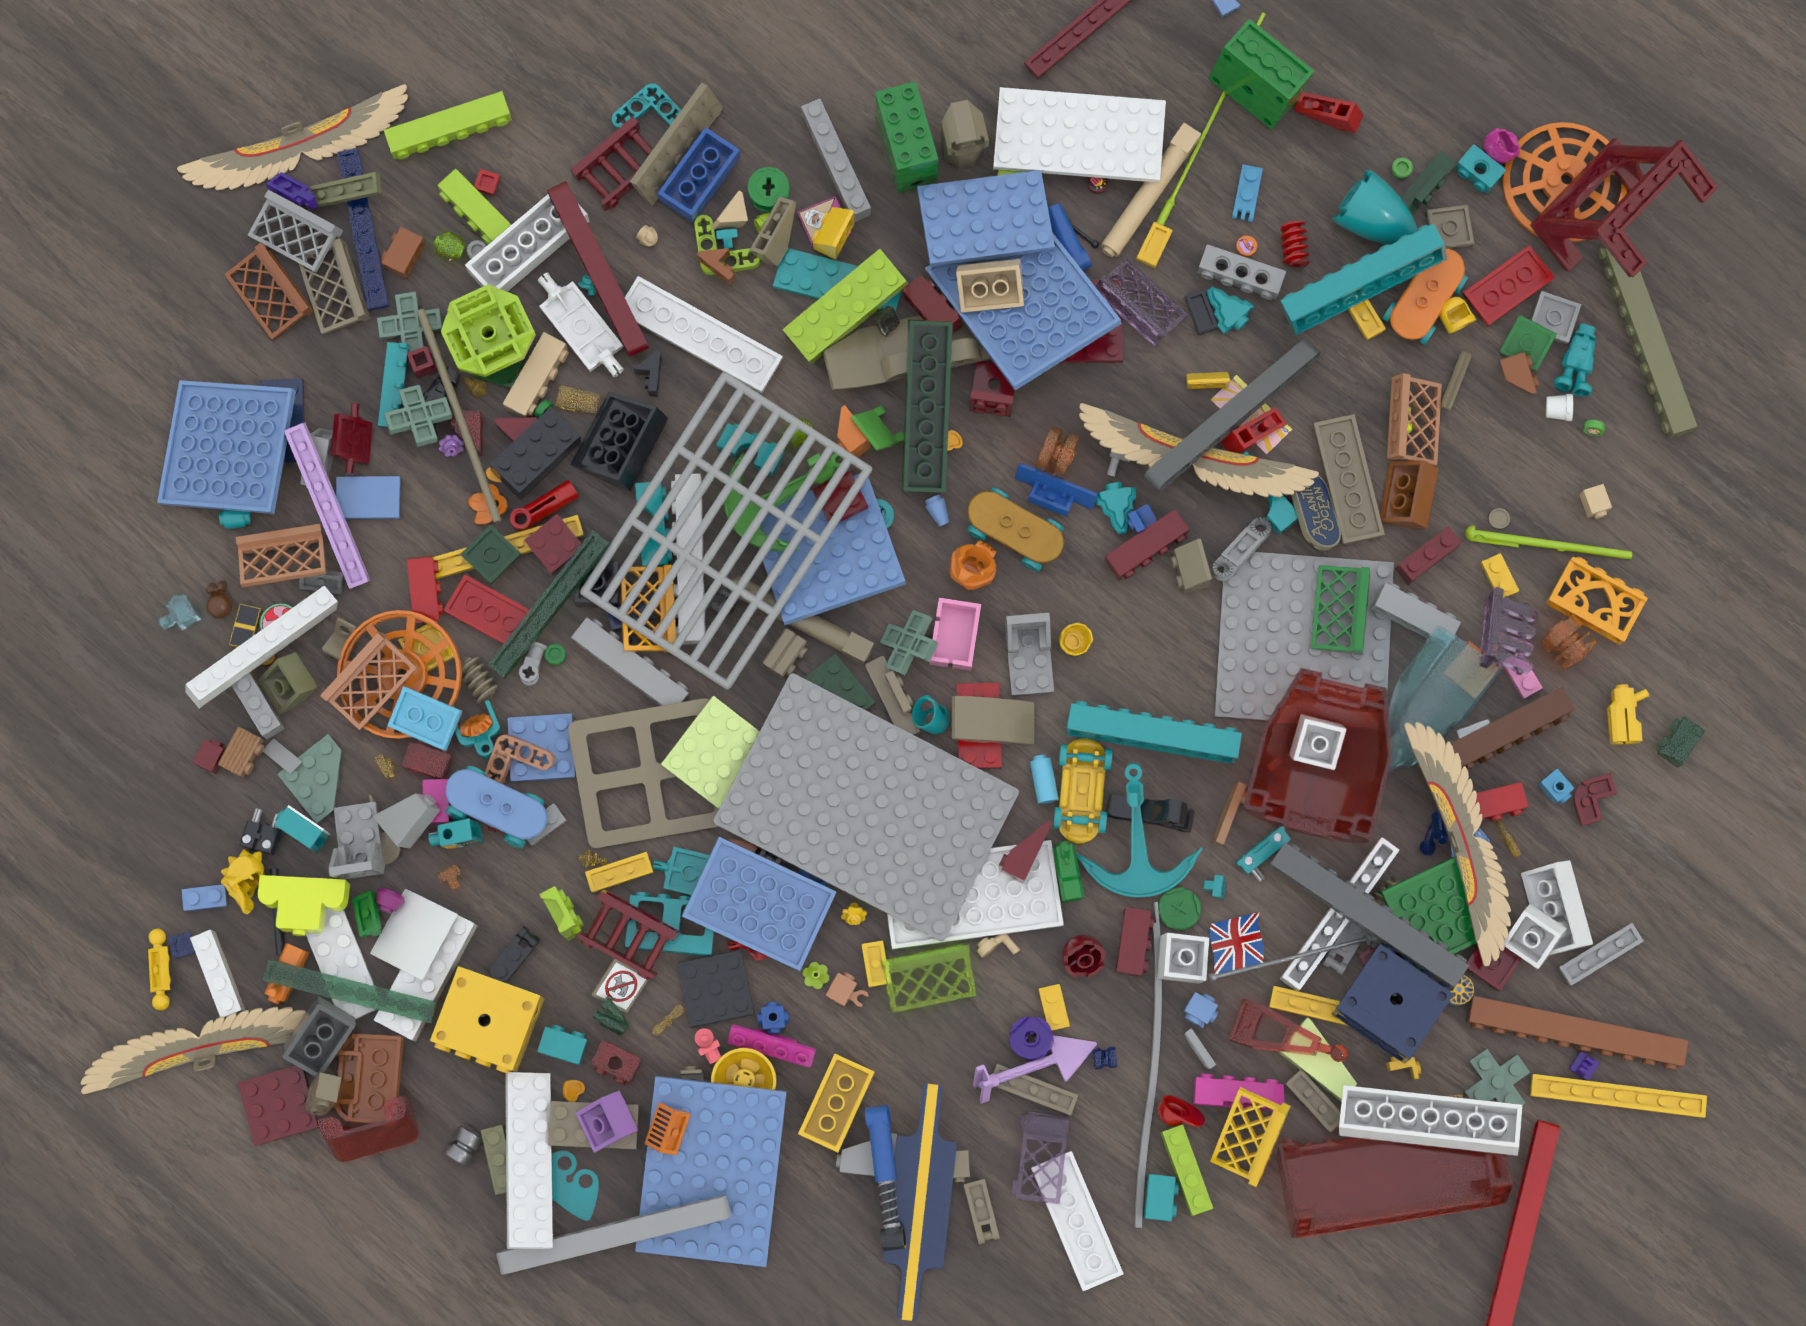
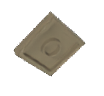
M1468 204L1426 210L1428 226L1434 224L1445 244V248L1456 249L1474 246Z

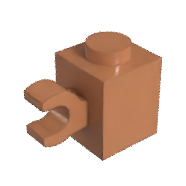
M844 972L843 975L837 974L825 996L845 1008L849 1000L854 1002L856 1006L862 1007L863 1004L858 1002L857 997L859 995L868 997L869 995L864 990L854 992L857 987V983L854 982L856 978Z

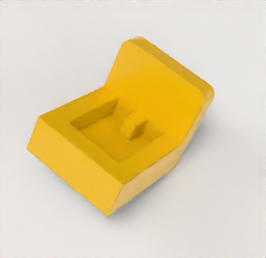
M1391 1057V1062L1386 1063L1388 1071L1409 1067L1412 1080L1419 1079L1418 1074H1421L1419 1061H1415L1414 1057L1405 1064L1394 1057Z

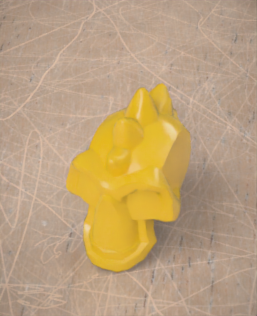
M243 849L238 858L228 857L230 866L221 870L224 876L221 879V884L226 887L229 895L236 900L242 912L249 914L255 904L251 897L259 886L260 875H264V866L262 864L261 851L251 854L246 849Z

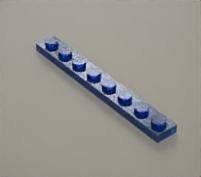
M358 148L337 152L342 179L363 175ZM368 197L347 201L367 309L372 311L389 307Z

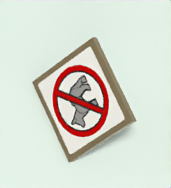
M614 958L591 995L627 1013L648 980L640 977L637 974V970Z

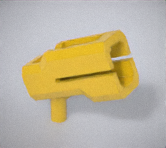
M1627 684L1616 685V689L1611 691L1612 703L1607 708L1609 743L1612 745L1623 744V742L1625 744H1638L1642 742L1641 723L1636 719L1635 707L1638 701L1649 697V693L1644 689L1634 694V688H1629Z

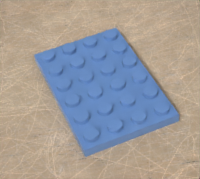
M1041 170L917 186L930 267L1055 249Z
M718 837L683 911L682 917L800 971L836 891Z

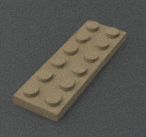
M704 83L699 85L630 181L646 203L652 206L659 199L658 192L704 128L709 129L724 108L708 85Z
M1355 414L1313 423L1327 485L1341 529L1342 545L1383 537L1385 533Z

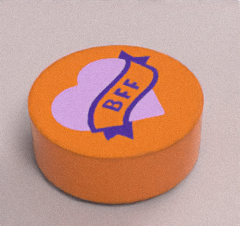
M1242 236L1236 244L1237 253L1246 258L1253 256L1257 250L1256 240L1251 236Z

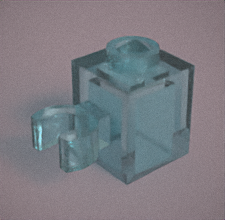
M178 594L169 600L170 603L166 604L171 614L160 618L158 622L164 630L170 628L175 623L184 630L201 620L189 598L185 594Z

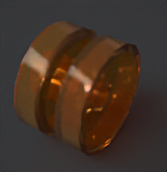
M1052 426L1035 469L1047 472L1052 462H1055L1052 470L1053 476L1064 479L1077 452L1076 447L1080 436L1069 433L1062 444L1060 442L1063 430Z

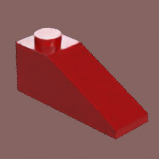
M1306 92L1301 93L1293 109L1297 113L1328 126L1356 133L1363 118V114L1356 103Z
M1274 407L1233 430L1221 441V444L1226 451L1242 454L1286 426L1287 423L1277 408Z

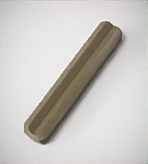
M1462 351L1459 355L1441 402L1442 409L1450 411L1472 357L1468 352Z

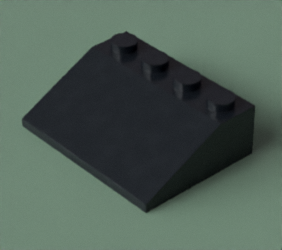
M608 392L570 465L613 486L631 491L668 417L656 406Z

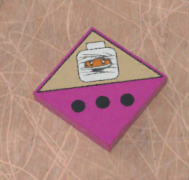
M836 196L797 212L812 248V237L816 230L820 231L823 225L821 220L825 212L829 213L832 207L841 208Z

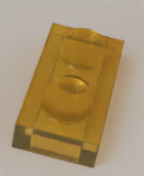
M560 385L555 406L596 416L602 395Z

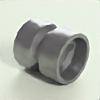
M459 1125L453 1135L454 1141H449L443 1153L467 1167L473 1158L472 1151L478 1150L483 1139Z

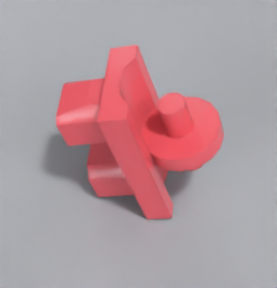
M699 1029L695 1034V1042L699 1046L697 1047L700 1056L705 1054L709 1063L712 1064L721 1058V1054L717 1049L720 1043L717 1037L714 1038L713 1033L709 1029Z

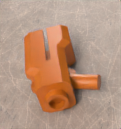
M288 943L285 944L277 967L264 993L269 996L267 1000L278 1005L281 1001L287 1002L310 953Z

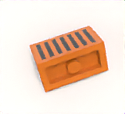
M659 1102L645 1144L660 1153L677 1155L691 1114L684 1110L673 1109Z

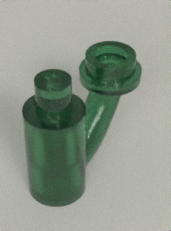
M607 996L601 1006L605 1013L596 1010L593 1018L600 1021L599 1025L622 1037L629 1023L626 1021L622 1011L613 1002L614 998Z

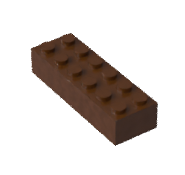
M1563 687L1452 742L1451 745L1453 746L1454 753H1458L1460 756L1461 767L1465 766L1468 771L1476 765L1475 762L1478 761L1479 764H1482L1495 756V752L1500 755L1513 747V743L1516 742L1517 745L1524 743L1533 737L1532 733H1535L1537 736L1551 728L1552 723L1557 726L1571 717L1570 713L1575 709Z

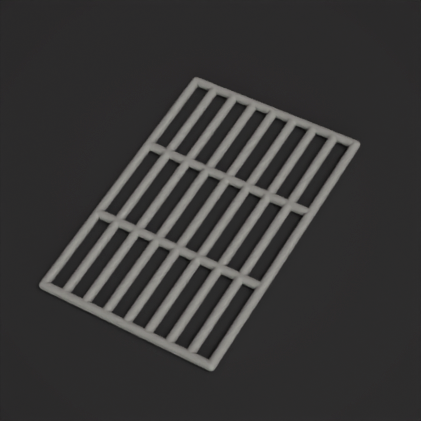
M723 372L581 588L580 593L728 690L740 675L872 472V467L727 372ZM728 383L736 388V391L694 454L684 446L724 384ZM743 394L753 399L754 402L714 464L711 465L703 460L702 457ZM763 406L771 411L772 414L731 477H729L720 469L760 407ZM780 417L790 423L750 487L746 488L738 480ZM799 429L808 437L767 500L755 493L796 430ZM816 440L826 448L783 512L775 507L774 503ZM834 452L844 460L803 523H800L791 516ZM680 454L688 459L689 463L647 526L637 518ZM853 464L862 471L822 533L818 535L809 528L849 466ZM698 466L706 471L707 474L667 536L664 537L655 530ZM717 478L725 486L683 549L673 541L713 479ZM732 489H734L743 497L703 559L700 560L693 556L691 552ZM752 501L760 506L761 509L720 572L710 567L709 564L749 502ZM769 512L779 520L736 584L727 578V575ZM787 524L797 530V532L756 595H753L744 588ZM633 526L643 532V534L602 597L590 590ZM806 536L815 544L774 607L762 600L803 537ZM652 538L661 545L618 609L610 604L609 600L648 540ZM669 549L679 557L636 621L626 613ZM687 561L695 566L696 570L657 630L653 632L644 625ZM703 573L715 580L674 643L671 644L662 636ZM724 585L732 593L690 656L680 648L720 586ZM739 596H741L750 604L710 666L706 667L698 659ZM759 608L767 613L768 616L727 679L717 674L716 671L756 609Z

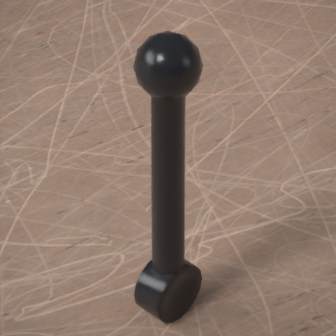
M1069 219L1075 232H1077L1084 239L1090 242L1093 248H1097L1099 246V242L1097 240H1092L1089 236H1087L1080 229L1072 224L1071 219Z

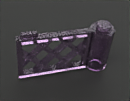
M1026 1112L1025 1116L1021 1115L1020 1129H1024L1019 1175L1018 1181L1013 1180L1012 1194H1016V1199L1060 1204L1070 1117ZM1027 1139L1037 1140L1042 1147L1032 1154L1027 1148ZM1052 1142L1062 1143L1061 1152L1056 1156H1053L1046 1148ZM1044 1149L1051 1159L1041 1166L1034 1156ZM1027 1152L1029 1154V1157L1025 1159V1155ZM1059 1156H1061V1157H1060V1164H1059L1058 1161L1056 1160ZM1033 1159L1039 1169L1029 1176L1024 1170V1164ZM1054 1161L1059 1167V1173L1051 1179L1044 1168ZM1042 1171L1049 1181L1038 1188L1031 1178ZM1023 1173H1024L1025 1176L1027 1177L1024 1181H1022V1180H1023ZM1058 1178V1182L1056 1185L1053 1181ZM1030 1181L1036 1188V1191L1031 1195H1022V1185ZM1051 1183L1057 1190L1056 1199L1046 1198L1041 1190Z

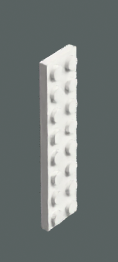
M639 276L625 296L639 326L718 370L727 372L761 394L783 359V356Z
M508 1072V1074H505L507 1249H552L551 1146L548 1145L551 1108L550 1073Z

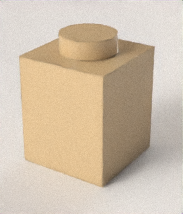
M1604 484L1585 489L1579 495L1588 518L1595 517V519L1605 517L1612 508Z

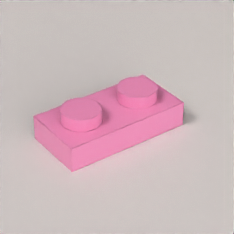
M1521 651L1501 663L1522 699L1543 688Z

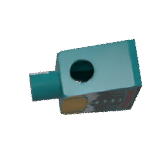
M468 818L438 825V832L429 833L430 845H440L447 849L483 844L481 824Z

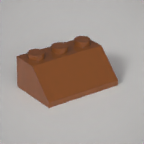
M1424 460L1390 461L1380 511L1382 523L1408 529H1427L1439 468Z

